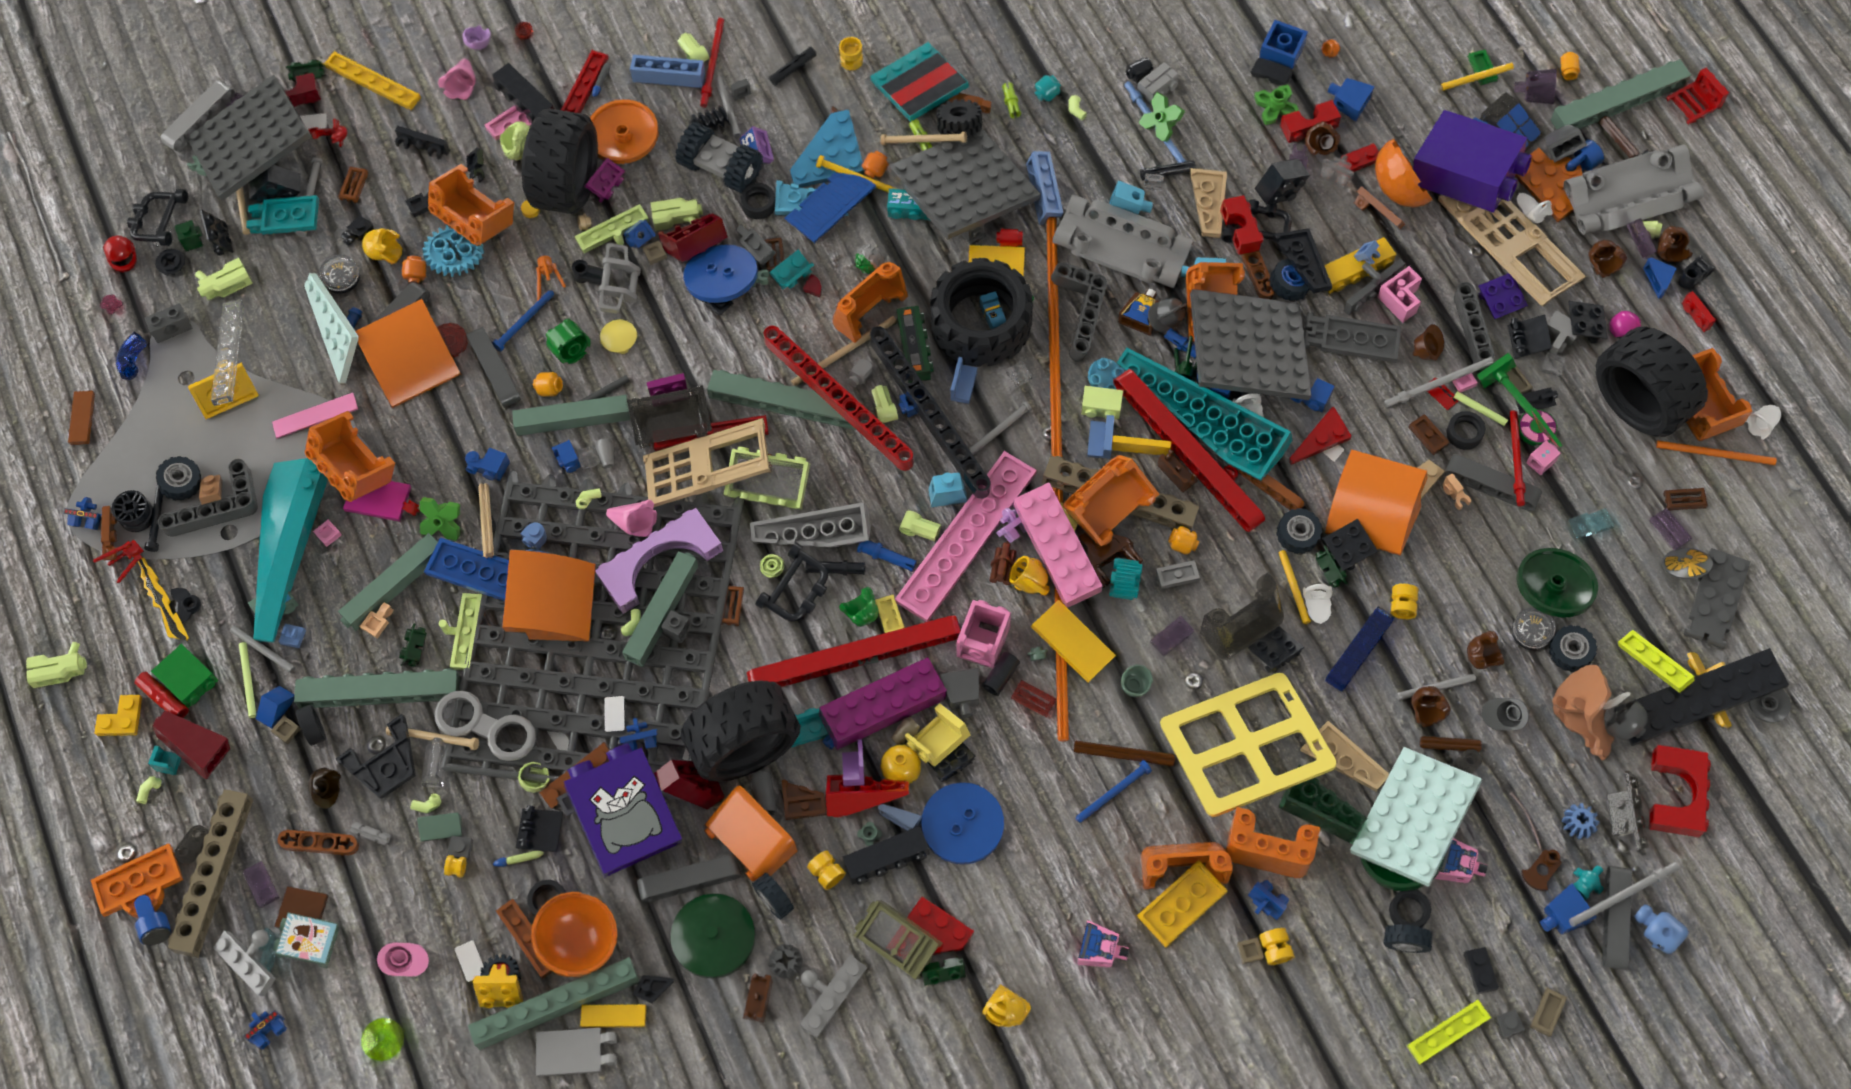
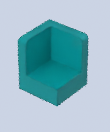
M155 745L148 764L156 772L176 775L181 758L176 753L164 751L160 746Z

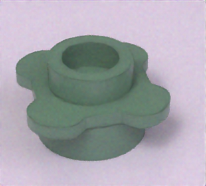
M1042 646L1031 648V652L1027 656H1030L1031 661L1047 658L1046 652L1048 650H1043Z
M867 822L861 830H858L857 836L865 841L866 846L873 845L876 839L882 837V832L877 830L873 822Z

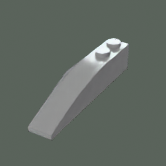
M862 502L751 522L750 529L752 542L794 545L797 542L801 546L831 548L869 541L871 524L869 508Z

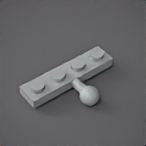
M224 930L213 949L258 996L264 997L276 978L254 955L259 947L265 946L268 943V933L264 930L255 931L251 937L252 944L247 949L230 931Z
M850 955L828 986L818 980L816 972L812 970L805 971L801 976L802 984L806 987H814L822 994L799 1026L817 1038L864 974L867 967Z

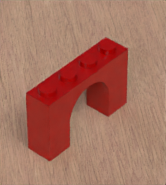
M1662 745L1655 747L1652 751L1651 771L1675 774L1683 778L1691 788L1692 801L1690 805L1685 807L1654 804L1649 810V830L1700 837L1708 830L1709 820L1706 819V812L1709 809L1707 792L1710 788V780L1707 779V772L1710 771L1711 761L1708 760V752Z

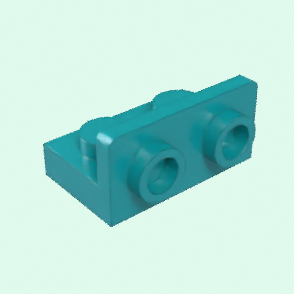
M798 249L769 273L782 290L787 287L791 289L799 283L797 279L800 276L805 278L812 272L810 268L814 264L813 262L809 263Z
M810 708L805 710L804 713L796 715L801 729L792 747L828 736L827 730L819 717V708Z

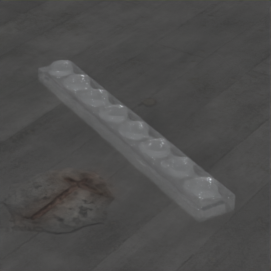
M241 299L223 303L211 401L214 406L233 401L244 304Z

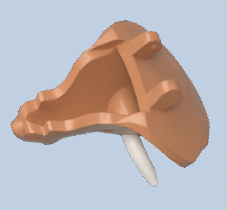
M1587 665L1572 673L1558 687L1552 701L1554 714L1564 723L1566 728L1585 739V746L1591 749L1593 755L1599 756L1601 760H1605L1611 752V744L1615 739L1614 736L1607 733L1605 728L1604 716L1606 709L1617 706L1631 693L1625 692L1609 700L1612 693L1601 668L1597 665Z

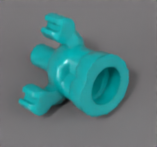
M1598 865L1592 871L1582 870L1578 867L1573 872L1579 878L1573 885L1585 901L1593 890L1598 895L1604 890L1599 879V875L1604 870Z

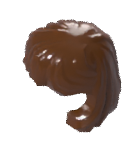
M1324 121L1318 122L1307 131L1305 145L1312 155H1329L1338 149L1340 135L1332 125Z
M1670 226L1665 229L1660 236L1657 249L1660 257L1667 262L1675 263L1689 260L1693 253L1689 248L1686 250L1690 242L1688 232L1679 226Z
M1602 240L1594 243L1588 253L1596 275H1600L1602 278L1619 271L1627 260L1624 250L1611 240Z
M1487 631L1470 641L1467 647V656L1476 669H1487L1490 666L1504 664L1503 655L1497 645L1499 638L1495 631Z
M1423 686L1412 696L1416 723H1420L1423 727L1442 722L1450 714L1451 708L1446 697L1434 686Z

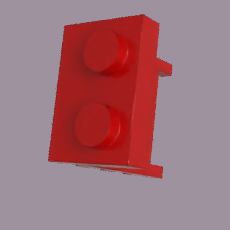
M1705 67L1700 70L1694 82L1667 96L1666 100H1672L1687 116L1688 120L1686 123L1690 124L1695 123L1699 118H1704L1708 113H1713L1715 109L1722 108L1729 92L1715 78V75ZM1688 90L1693 94V96L1702 104V106H1703L1706 110H1703V109H1702V107H1701V106L1694 100V98L1687 92ZM1678 95L1682 96V98L1691 106V108L1697 113V115H1695L1690 110V108L1682 101V99Z

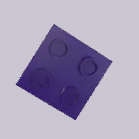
M1509 273L1479 285L1480 293H1478V297L1480 300L1486 301L1494 320L1528 306L1516 280Z

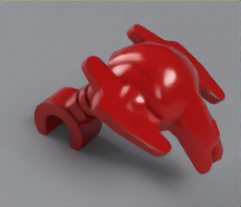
M333 119V128L319 129L318 127L308 129L313 139L332 135V143L339 141L340 147L343 146V140L347 137V128L339 125L340 122L337 119Z

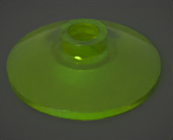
M379 1018L372 1021L366 1026L361 1037V1046L364 1053L376 1061H386L393 1058L399 1053L404 1043L402 1027L390 1018ZM380 1034L384 1035V1039L382 1041L377 1040V1037Z

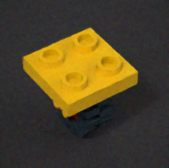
M502 954L501 958H499V955H495L494 960L491 957L488 958L489 963H483L484 968L481 967L480 976H474L473 986L479 1006L485 1008H510L522 1003L523 996L519 985L521 974L517 961L510 955L507 958L506 954Z

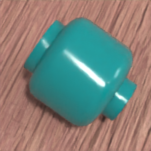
M1045 75L1035 83L1036 92L1034 94L1040 101L1044 99L1046 102H1050L1060 94L1061 84L1055 76Z

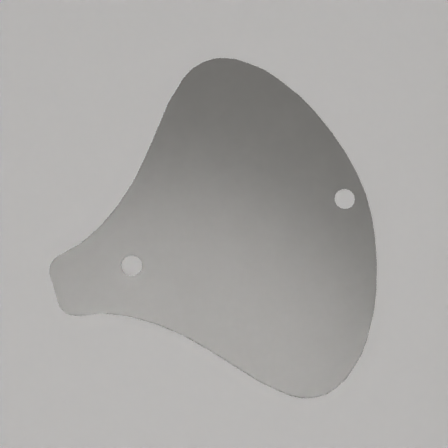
M191 322L193 329L160 343H157L153 336L151 337L150 363L139 397L121 427L82 476L69 499L67 508L81 510V508L76 507V502H82L84 497H89L92 499V504H97V509H91L90 512L102 514L103 506H110L112 508L114 499L119 494L129 490L141 492L154 507L157 487L156 471L158 466L164 460L170 459V457L181 456L193 460L198 465L201 479L209 475L215 476L220 474L222 478L221 498L233 495L228 466L232 460L242 459L252 473L258 509L251 516L173 537L167 536L159 527L156 542L159 544V550L156 552L144 549L145 543L149 540L151 525L141 532H129L117 521V524H114V530L117 532V542H114V547L118 548L128 541L135 540L144 551L140 555L149 560L190 558L214 554L238 547L260 537L263 493L274 463L307 458L305 449L309 428L277 439L272 421L329 401L321 396L265 379L247 371L259 396L205 419L188 389L189 385H181L178 382L179 375L184 371H191L195 375L194 381L191 383L193 384L235 364L219 354L207 342L200 328L194 322ZM351 420V425L353 428H355L356 425L354 423V420ZM177 477L175 480H180L183 477ZM329 480L327 481L325 489L330 485ZM200 490L191 498L182 501L168 499L163 495L161 515L201 504L199 499ZM82 517L81 527L69 526L78 539L102 551L101 521L98 530L85 528L86 517ZM226 525H234L238 529L237 536L232 540H224L221 537V530Z

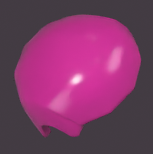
M1630 311L1617 313L1609 322V330L1614 337H1622L1631 329L1641 327L1639 317Z

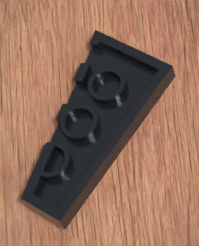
M1309 228L1273 235L1275 243L1312 293L1325 292L1332 289V283Z

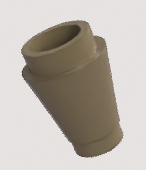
M909 716L907 719L904 718L891 736V739L897 745H900L907 741L904 736L906 733L913 737L918 734V730L921 727Z

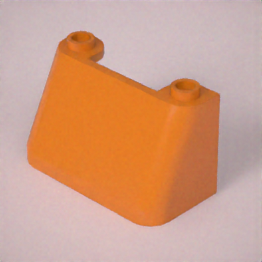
M892 262L883 263L838 302L832 319L834 327L856 343L862 338L859 332L862 324L859 319L882 299L888 303L894 298L903 302L908 297V292L901 268Z
M1200 262L1188 268L1186 273L1188 337L1193 336L1192 342H1195L1190 299L1192 289L1238 295L1237 285L1245 278L1243 263Z
M1118 455L1064 502L1063 508L1102 547L1112 541L1113 532L1111 530L1139 505L1150 506L1153 504L1159 493L1133 459Z
M740 785L728 795L704 824L706 828L704 832L710 839L714 837L717 840L719 839L746 867L748 871L746 875L752 882L756 881L764 873L770 876L773 875L797 852L793 838Z
M1217 842L1146 847L1141 854L1144 889H1154L1156 881L1159 878H1164L1167 867L1192 866L1198 860L1221 884H1228L1233 871L1231 857L1223 846Z

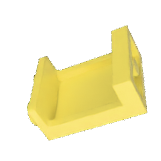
M938 704L934 708L938 716L914 737L909 733L904 735L907 740L906 746L916 751L923 762H929L934 767L971 736L966 724L942 704Z

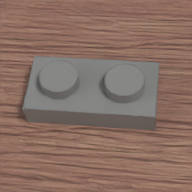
M1195 560L1156 569L1161 589L1200 580Z

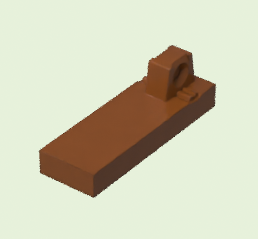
M1361 186L1357 190L1359 195L1354 204L1363 211L1371 204L1400 230L1403 228L1405 223Z

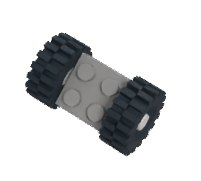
M698 122L689 124L688 129L684 130V135H681V140L677 144L678 149L675 152L677 154L675 159L679 165L692 171L703 168L724 178L723 181L726 187L741 194L747 186L756 182V177L759 176V170H761V164L763 163V155L760 151L747 145H740L738 147L715 136L714 130Z

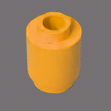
M1567 52L1560 58L1561 74L1566 80H1574L1578 78L1580 73L1579 55L1574 52Z

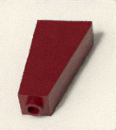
M164 711L154 721L153 728L156 737L204 779H208L230 750L227 737L170 712Z

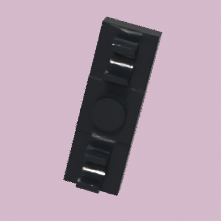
M398 125L395 129L397 135L395 144L397 147H399L400 143L404 142V148L408 149L410 144L420 150H427L429 157L434 152H437V159H441L442 154L448 156L450 152L446 140Z

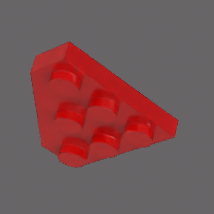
M924 897L919 899L907 917L943 943L941 947H937L932 956L963 950L974 934V930ZM901 925L887 945L886 950L891 952L896 947L907 930L905 926ZM910 931L895 956L904 961L919 936Z

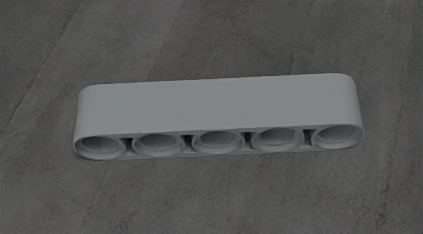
M222 81L214 82L162 133L161 142L175 152L181 151L189 143L187 136L204 125L206 121L218 115L234 99L235 90Z

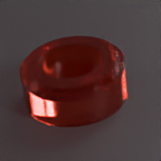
M529 22L518 23L515 26L516 36L522 40L529 39L533 35L532 25Z

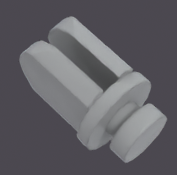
M860 359L850 370L848 383L853 387L865 383L872 374V364L868 360Z

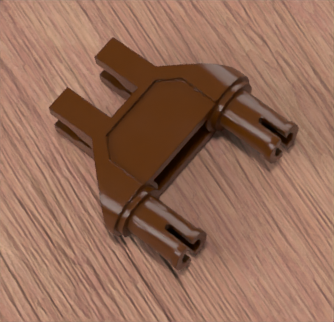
M1086 533L1079 536V541L1102 584V589L1105 588V585L1108 586L1111 580L1101 568L1115 558L1124 555L1126 559L1139 561V564L1143 562V559L1133 548L1134 543L1126 537L1113 534L1112 541L1101 547L1097 543L1094 544Z

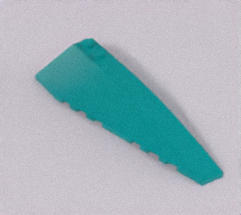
M1127 347L1117 361V364L1124 371L1128 369L1134 371L1168 410L1227 464L1260 481L1282 458L1293 441L1291 431L1205 387H1200L1199 384Z
M308 458L274 463L263 493L253 639L257 641L274 643L286 607V598L288 592H291L328 481L327 477L320 473L317 466Z

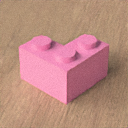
M1408 266L1381 286L1377 298L1404 323L1418 311L1421 301L1413 293L1419 289L1422 278Z

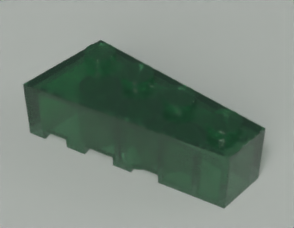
M1315 777L1286 789L1278 808L1314 826L1320 827L1351 844L1354 843L1355 839H1358L1367 818L1349 803L1343 802L1338 798L1334 791L1328 790L1319 783V779Z

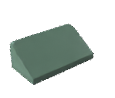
M459 813L417 818L421 842L451 838V836H462V820Z

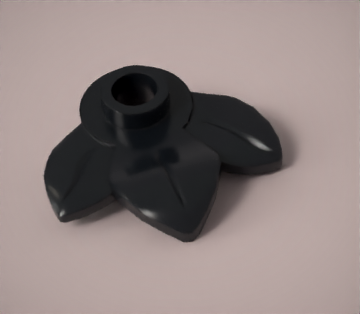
M185 588L171 589V596L174 600L170 602L169 607L173 615L177 613L181 622L184 623L190 618L191 614H195L200 610L201 600L197 596L191 595ZM164 606V607H163L164 613H165L166 615L170 616L169 613H168V611L166 610V608H165V606Z

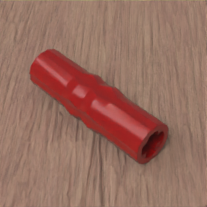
M142 672L137 676L134 684L163 710L181 718L188 714L189 708L148 672Z

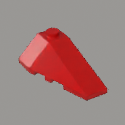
M843 774L827 775V816L836 818L848 816L909 795V781L883 779L878 782L872 780V777L866 776L864 778V785L844 786Z

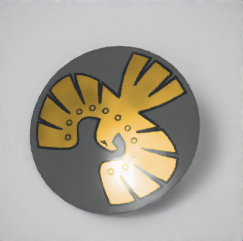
M1679 548L1667 553L1662 560L1664 570L1674 577L1696 579L1708 574L1713 567L1711 557L1701 550Z

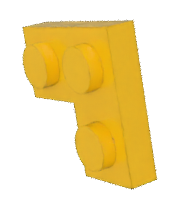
M120 695L117 714H97L94 734L97 736L137 735L143 697L141 695Z

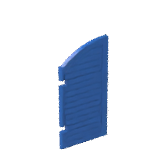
M835 172L827 179L830 182L828 185L825 183L821 184L799 204L802 208L800 211L795 208L784 219L813 243H816L865 198L876 185L857 175Z

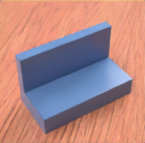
M959 357L950 389L951 401L969 404L977 375V367L963 365L962 357Z
M1107 415L1106 422H1090L1087 457L1111 458L1114 416Z

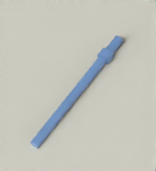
M1130 81L1126 82L1124 86L1130 93L1132 101L1137 103L1144 114L1152 113L1144 102L1142 94L1134 88ZM1171 139L1168 142H1164L1178 163L1186 162Z

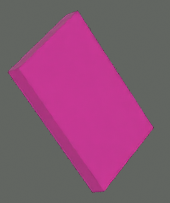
M391 481L389 484L352 502L346 500L343 509L346 512L400 522L404 511L402 509L404 504L402 503L403 501L407 502L412 487L410 484Z

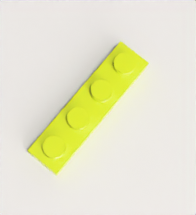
M1634 630L1618 641V646L1679 693L1695 681L1694 675Z
M1476 1000L1408 1044L1407 1048L1420 1065L1488 1021L1491 1017L1480 1001Z

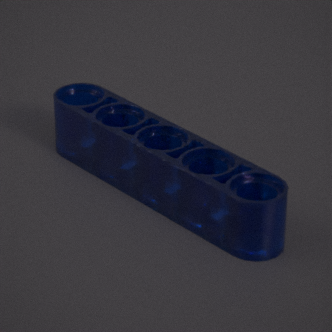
M1377 606L1329 672L1325 682L1343 692L1390 627L1395 616Z

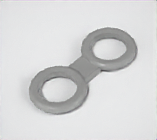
M462 690L451 692L445 695L436 706L435 722L442 732L454 737L465 736L473 732L488 739V747L492 754L501 760H519L527 756L534 747L536 733L529 720L519 715H507L498 720L483 713L482 704L479 699L470 692ZM460 699L469 701L474 707L472 720L463 727L454 728L448 726L444 721L443 713L449 703ZM508 724H519L527 731L526 743L515 752L502 751L496 744L498 732Z

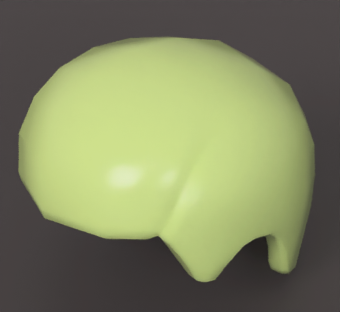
M530 762L520 769L518 780L520 786L525 791L535 793L542 791L547 786L550 778H547L545 783L522 780L521 773L525 767L531 764L541 765V763ZM531 767L530 773L549 775L547 768L536 769Z

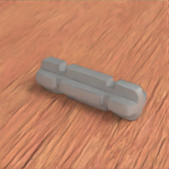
M358 822L352 824L350 830L354 835L358 836L360 834V837L373 842L378 841L379 844L384 846L389 843L391 838L388 833H381L380 830L366 825L363 827V824Z

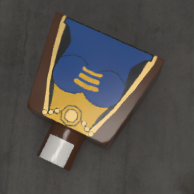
M1147 289L1145 295L1138 292L1134 293L1120 311L1118 323L1151 336L1153 327L1148 319V311L1153 304L1158 302V300H1155L1157 293L1152 289Z

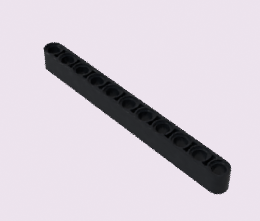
M881 326L872 328L870 331L871 347L958 473L961 474L972 493L977 498H986L990 493L991 481L886 329ZM875 337H882V339L877 340ZM886 351H891V352H893V353H892V354H886L885 352H886ZM895 366H902L903 368L897 369ZM911 380L913 383L907 384L905 381ZM922 395L923 398H916L915 396ZM926 410H933L934 412H933V413H926L925 411H926ZM941 424V425H943L944 427H943V428H937L936 425ZM951 439V440H954L955 442H954V443H947L946 440ZM962 454L965 457L961 459L957 458L956 456ZM972 469L975 473L970 474L967 470ZM978 485H985L986 488H984V489H979L977 486H978Z

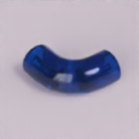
M133 332L123 342L116 356L117 372L124 380L134 379L138 375V367L135 361L140 352L148 345L146 340L136 332Z

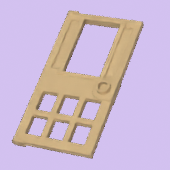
M1502 199L1499 203L1511 215L1504 217L1497 209L1494 213L1490 212L1499 221L1494 225L1483 215L1488 211L1481 208H1476L1468 214L1465 213L1457 220L1542 307L1586 277L1511 201L1508 202ZM1477 218L1487 229L1480 232L1471 221ZM1516 219L1525 230L1519 232L1510 221ZM1504 226L1513 237L1507 239L1498 229ZM1492 233L1502 244L1495 247L1486 236ZM1535 248L1567 282L1550 292L1517 258Z
M763 418L644 455L648 500H652L654 507L769 472ZM758 436L761 457L713 471L711 451ZM689 451L690 458L675 462V455ZM669 457L668 465L654 469V461ZM691 464V472L679 476L676 475V469ZM670 471L669 479L656 482V475ZM692 479L693 486L678 490L677 483ZM671 485V493L657 497V489Z

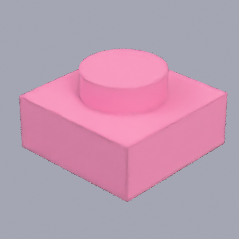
M1472 373L1452 381L1460 393L1476 387L1478 383Z
M329 519L313 531L326 547L342 535Z

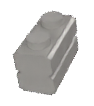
M1163 62L1138 82L1137 90L1146 101L1152 104L1151 101L1157 92L1165 96L1169 90L1173 91L1176 89L1179 75Z

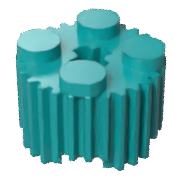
M1115 558L1113 569L1117 570L1112 571L1110 583L1114 585L1110 587L1109 596L1128 600L1138 598L1143 564H1139V561Z

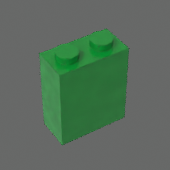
M180 644L151 670L188 708L196 704L200 697L206 691L211 690L218 681L213 673L183 644Z

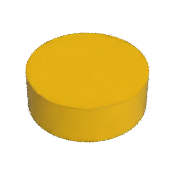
M527 200L521 205L522 214L526 218H534L540 213V209L532 207Z

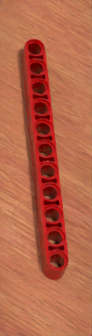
M772 325L765 328V345L898 469L907 471L913 467V451L778 327ZM841 396L840 399H835L834 397ZM854 408L855 410L848 411L847 409ZM863 420L868 421L867 423H861ZM877 432L882 433L879 436L874 435ZM889 445H894L895 447H894V448H888L887 446H889ZM903 457L909 458L908 460H905V461L901 460V458H903Z
M1128 369L1113 380L1116 389L1123 390L1122 396L1163 441L1171 442L1170 449L1197 476L1199 481L1245 531L1251 532L1265 521L1262 511L1134 371Z
M947 616L749 670L746 675L748 682L761 680L775 682L784 687L862 666L866 662L865 659L871 662L870 659L876 655L878 656V661L951 642L958 639L961 629L956 616ZM858 660H861L863 664L859 665Z

